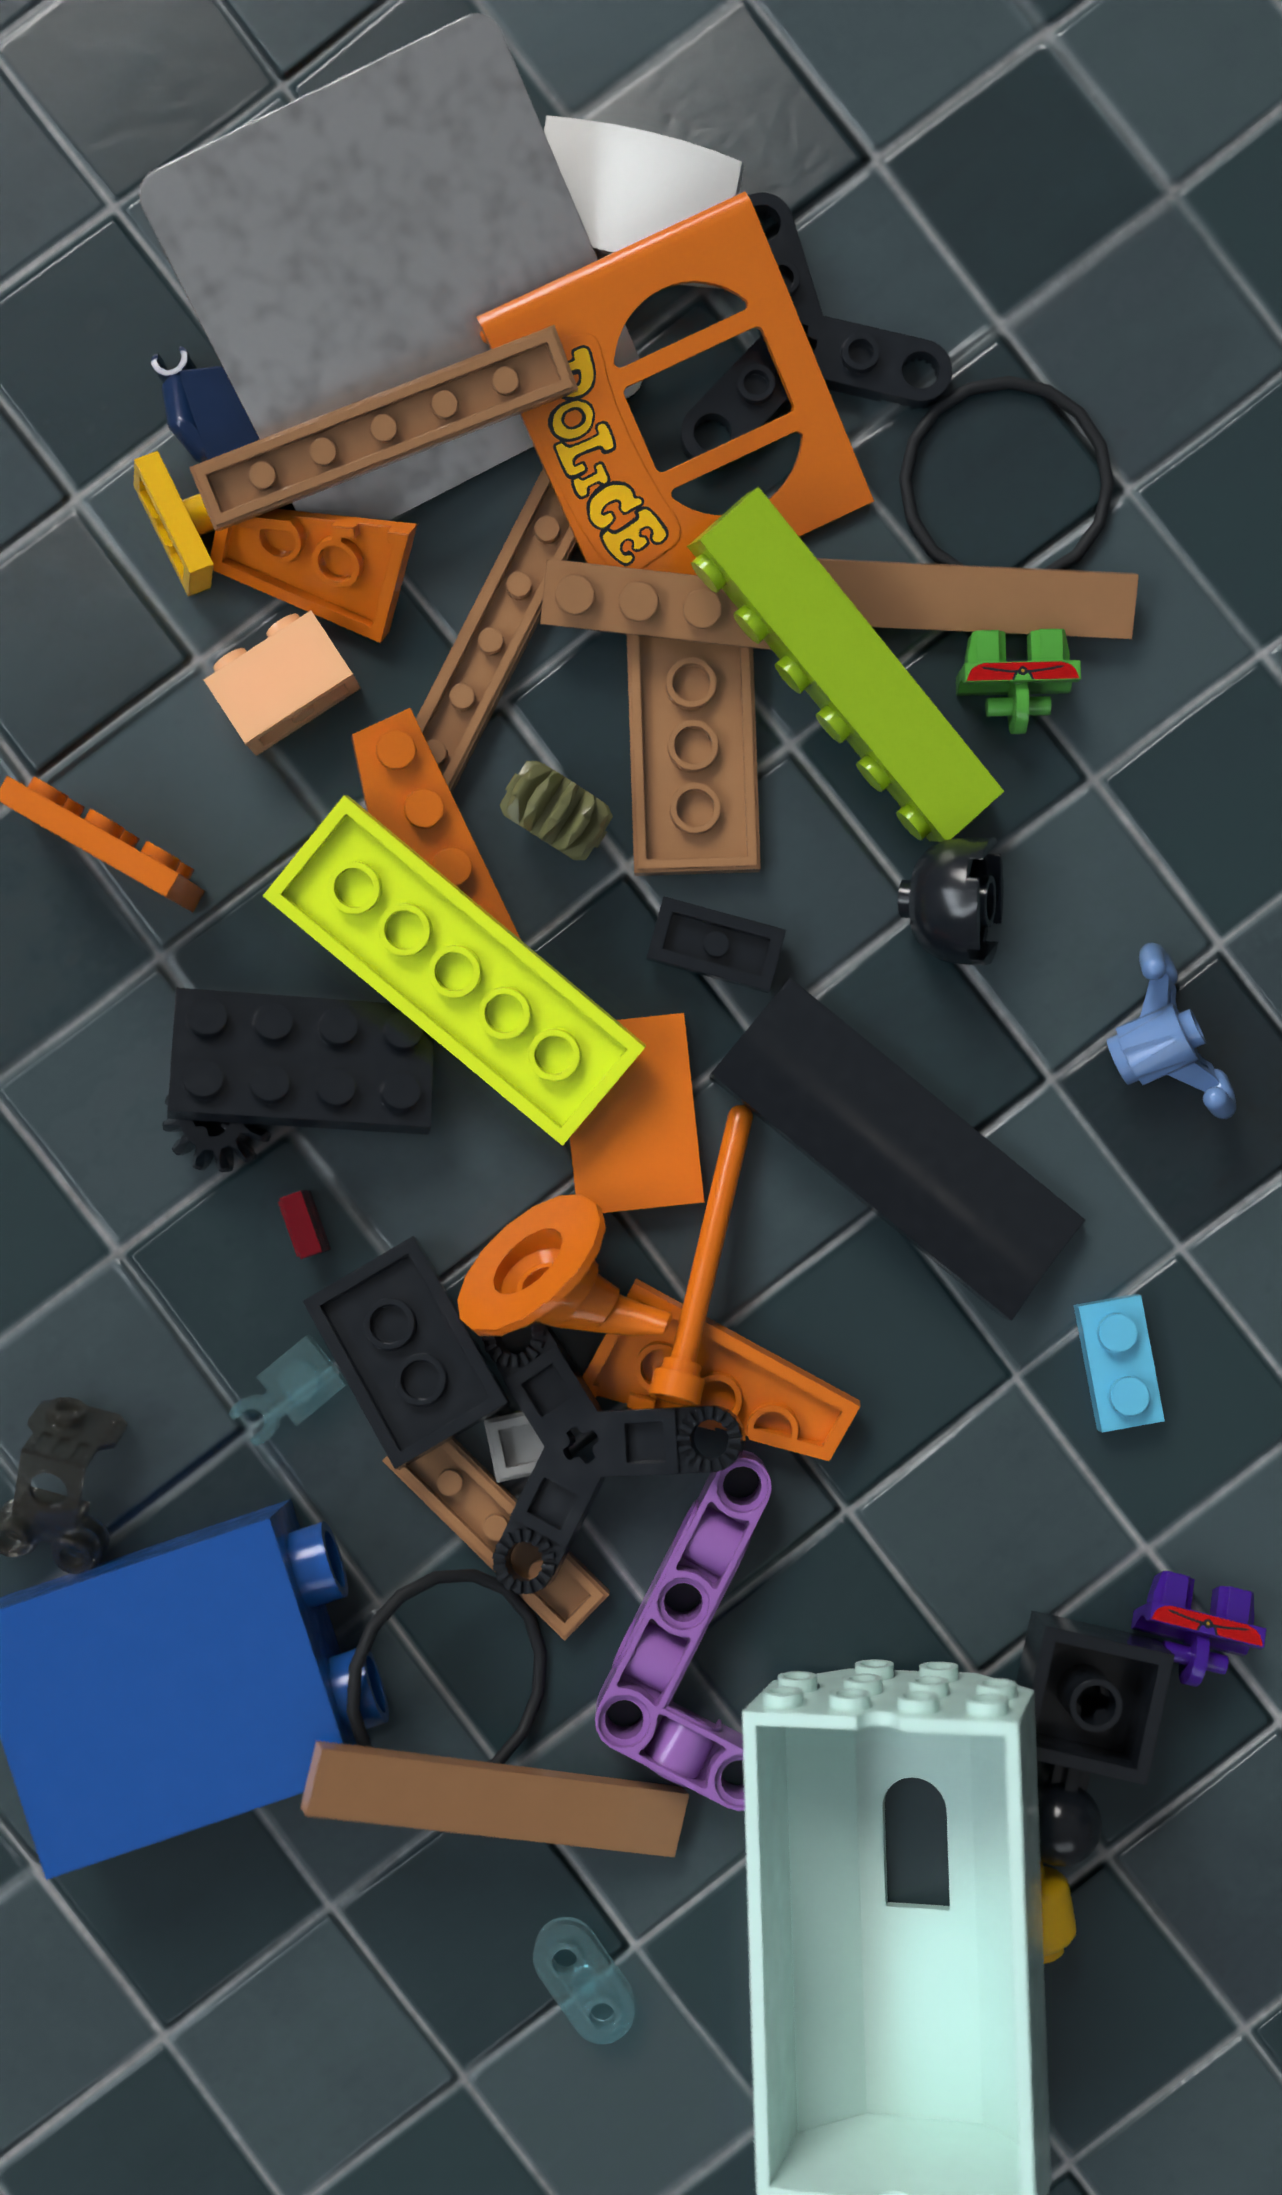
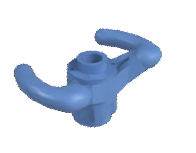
M1147 943L1139 952L1142 974L1146 979L1150 980L1141 1015L1139 1018L1117 1027V1035L1107 1039V1045L1113 1061L1127 1085L1140 1081L1143 1086L1169 1075L1204 1091L1203 1103L1210 1113L1217 1118L1228 1119L1236 1111V1098L1227 1075L1222 1070L1215 1069L1210 1062L1203 1059L1196 1049L1206 1044V1040L1192 1010L1187 1009L1180 1013L1177 1009L1175 983L1178 979V972L1170 955L1161 945Z

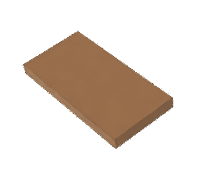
M627 634L634 876L760 872L753 648Z

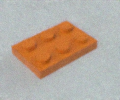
M9 776L0 787V802L193 913L205 890L189 880L195 870L181 862L180 859L149 841H146L141 851L135 849L140 838L91 808L85 818L82 819L80 816L85 809L84 806L33 776L27 787Z

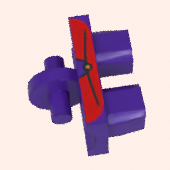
M1162 1571L1153 1578L1147 1603L1133 1611L1131 1629L1183 1642V1645L1166 1640L1162 1642L1175 1655L1173 1662L1179 1664L1178 1672L1181 1684L1198 1687L1206 1671L1222 1675L1226 1674L1229 1664L1228 1656L1210 1652V1649L1243 1657L1247 1655L1250 1647L1256 1649L1264 1648L1267 1628L1254 1625L1253 1592L1231 1586H1218L1212 1590L1210 1613L1206 1614L1191 1610L1195 1579L1171 1571Z

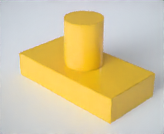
M158 451L134 459V488L187 596L189 597L210 589L214 564L200 535L213 531L214 527L200 493L182 500Z

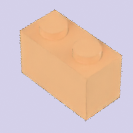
M312 610L301 617L294 613L280 619L268 629L266 633L267 639L248 651L245 648H239L224 655L214 664L213 670L215 672L203 679L244 743L256 756L361 689L355 676Z

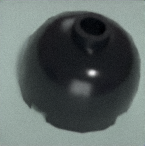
M965 837L944 840L928 848L918 859L914 866L911 880H902L898 892V911L900 917L910 918L912 934L927 953L941 961L964 965H988L992 963L996 954L998 942L986 941L988 927H991L992 923L1001 924L1003 914L1004 883L1001 854H988L998 843L995 837Z

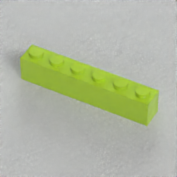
M759 487L744 495L687 546L696 557L691 562V565L698 577L713 592L717 593L722 589L738 608L733 613V616L740 628L755 643L759 644L762 640L767 643L780 659L775 663V668L782 679L798 694H801L804 690L821 709L816 713V718L820 725L838 743H842L846 739L861 758L856 763L861 775L877 791L888 790L901 806L896 812L898 819L915 838L921 841L926 837L929 841L935 842L952 839L1004 792Z

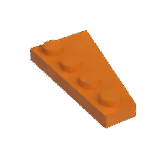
M411 708L352 734L351 739L367 812L521 940Z
M635 1279L626 1297L672 1313V1321L664 1335L625 1336L605 1334L582 1377L595 1398L599 1396L627 1404V1408L688 1407L665 1402L648 1395L654 1368H661L663 1358L671 1357L683 1304L646 1283ZM706 1318L696 1361L697 1364L702 1366L699 1377L705 1380L699 1406L715 1405L732 1411L740 1419L744 1427L745 1436H748L751 1441L830 1461L861 1407L860 1400L712 1319ZM705 1420L698 1426L715 1431V1428L727 1431L716 1420Z

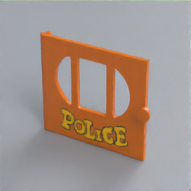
M745 191L476 317L481 327L480 337L484 343L489 345L490 349L555 325L578 391L521 413L520 416L586 563L697 575L691 565V562L696 557L687 546L722 515L706 514L688 508L671 496L672 490L794 432L799 433L801 436L795 464L786 481L769 500L799 537L874 502L757 213ZM688 283L713 285L733 293L746 303L745 310L624 367H617L614 364L618 339L628 318L642 302L663 289ZM758 328L762 333L791 403V411L665 472H659L654 465L625 398V388L746 331Z

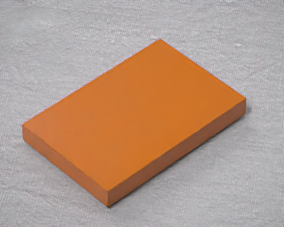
M684 1013L617 1020L646 1044V1047L570 1137L575 1194H582L594 1201L602 1209V1213L704 1203Z

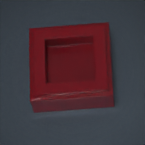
M300 1190L279 1198L278 1204L296 1256L304 1259L331 1250L311 1190Z

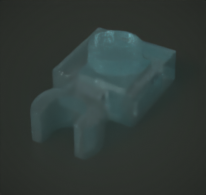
M309 1334L256 1376L267 1392L264 1395H250L238 1401L230 1410L229 1415L235 1420L248 1409L259 1411L263 1415L264 1426L250 1441L254 1446L260 1445L273 1437L277 1432L282 1414L286 1413L297 1426L348 1385L342 1373Z

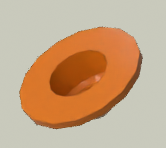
M582 1194L559 1195L531 1207L507 1224L481 1251L465 1275L457 1299L460 1320L479 1336H502L528 1326L534 1321L557 1328L625 1336L664 1335L672 1321V1313L642 1304L619 1294V1288L598 1274V1263L595 1261V1258L600 1251L606 1225L602 1209L594 1201Z

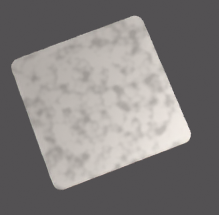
M480 13L469 14L150 172L144 178L139 193L143 211L259 439L491 350L489 345L484 343L480 337L481 327L476 318L477 316L598 260L503 33L492 18ZM626 325L622 329L616 346L614 364L617 367H624L640 359ZM642 381L625 388L624 395L626 399L639 389ZM519 414L300 499L292 504L296 511L389 521L533 447V443Z

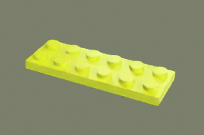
M344 795L263 895L264 898L562 1146L646 1047V1044L348 795Z

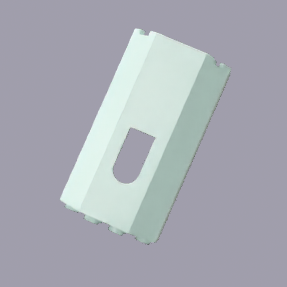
M870 1659L856 1662L855 1669L849 1668L817 1674L804 1671L779 1674L777 1676L778 1680H773L742 1711L756 2195H1048L1051 2184L1034 1690L1019 1686L1015 1681L1009 1679L992 1678L978 1673L959 1672L958 1665L951 1662H926L919 1665V1671L894 1670V1663L888 1660ZM901 1779H923L936 1787L945 1801L947 1811L950 1906L888 1902L885 1797L888 1789Z

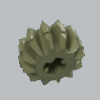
M526 761L519 774L515 773L505 788L507 793L499 804L505 817L573 860H586L594 847L598 848L607 833L605 830L613 818L609 806L539 761Z

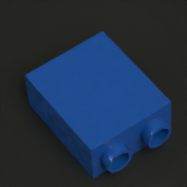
M289 1499L0 1597V1739L46 1880L304 1793L316 1741L357 1746L346 1713L349 1665L356 1648L341 1653L325 1605L347 1597L348 1582L339 1547L330 1527L325 1521L300 1529L292 1501ZM371 1651L362 1668L360 1711L366 1730L389 1721V1708L385 1688Z

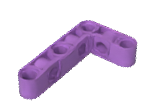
M743 1450L740 1458L732 1466L710 1473L698 1498L688 1510L620 1644L612 1668L599 1692L595 1711L596 1731L601 1740L610 1748L647 1766L663 1778L675 1784L688 1787L726 1808L736 1811L745 1810L744 1784L735 1785L729 1783L723 1778L722 1772L731 1762L744 1760L743 1734L722 1724L720 1719L715 1724L674 1703L673 1695L744 1557L753 1531L770 1498L772 1490L771 1478L764 1463L754 1453ZM743 1466L754 1470L759 1476V1482L756 1490L751 1495L737 1498L729 1495L724 1490L723 1482L729 1471ZM680 1583L693 1585L701 1594L699 1603L690 1611L679 1612L673 1610L665 1601V1595L671 1587ZM627 1700L639 1706L642 1716L631 1726H619L609 1719L606 1713L608 1708L617 1701Z

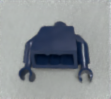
M179 347L181 361L174 369L167 370L166 364L159 353L151 358V364L163 383L162 394L168 427L196 462H204L260 440L223 366L196 368L184 347Z

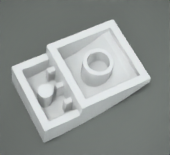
M546 116L544 133L598 260L739 194L744 170L742 161L699 145L649 131L591 120ZM700 283L680 284L685 286L721 289L713 285Z

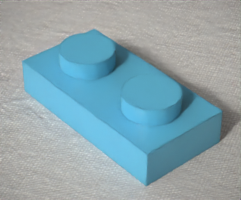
M1132 1294L1074 1305L1097 1430L1103 1433L1164 1422L1165 1419L1141 1295Z

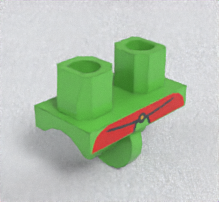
M1039 629L1031 631L1027 636L1028 661L1006 662V635L1004 631L976 630L968 638L965 663L956 676V696L1008 695V697L986 698V717L1008 716L1010 733L1026 734L1029 716L1051 714L1050 696L1029 697V694L1069 693L1072 682H1079L1081 680L1080 660H1070V652L1064 629Z

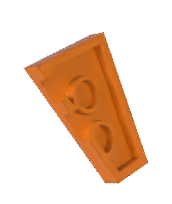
M275 509L221 531H215L210 558L214 564L213 571L307 612L312 610L314 615L381 643L390 631L418 524Z

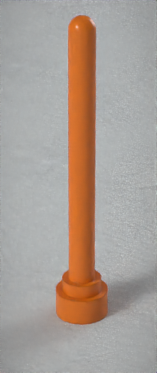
M736 1105L728 1113L671 1357H664L662 1367L654 1368L648 1393L653 1398L677 1405L699 1407L705 1380L699 1377L702 1366L697 1364L696 1361L753 1121L752 1111L745 1105Z

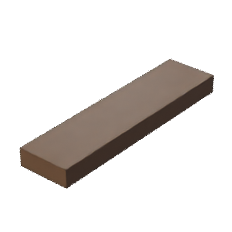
M455 1438L401 1470L394 1469L388 1456H386L382 1461L493 1570V1553L518 1500L500 1482L496 1483V1478ZM521 1542L512 1551L511 1564L518 1575L523 1578L532 1579L537 1577L538 1573L542 1571L541 1566L544 1562L541 1556L543 1555L541 1552L539 1553L538 1547H534L532 1543ZM569 1551L556 1578L550 1585L533 1594H521L520 1597L565 1641L610 1595V1590Z

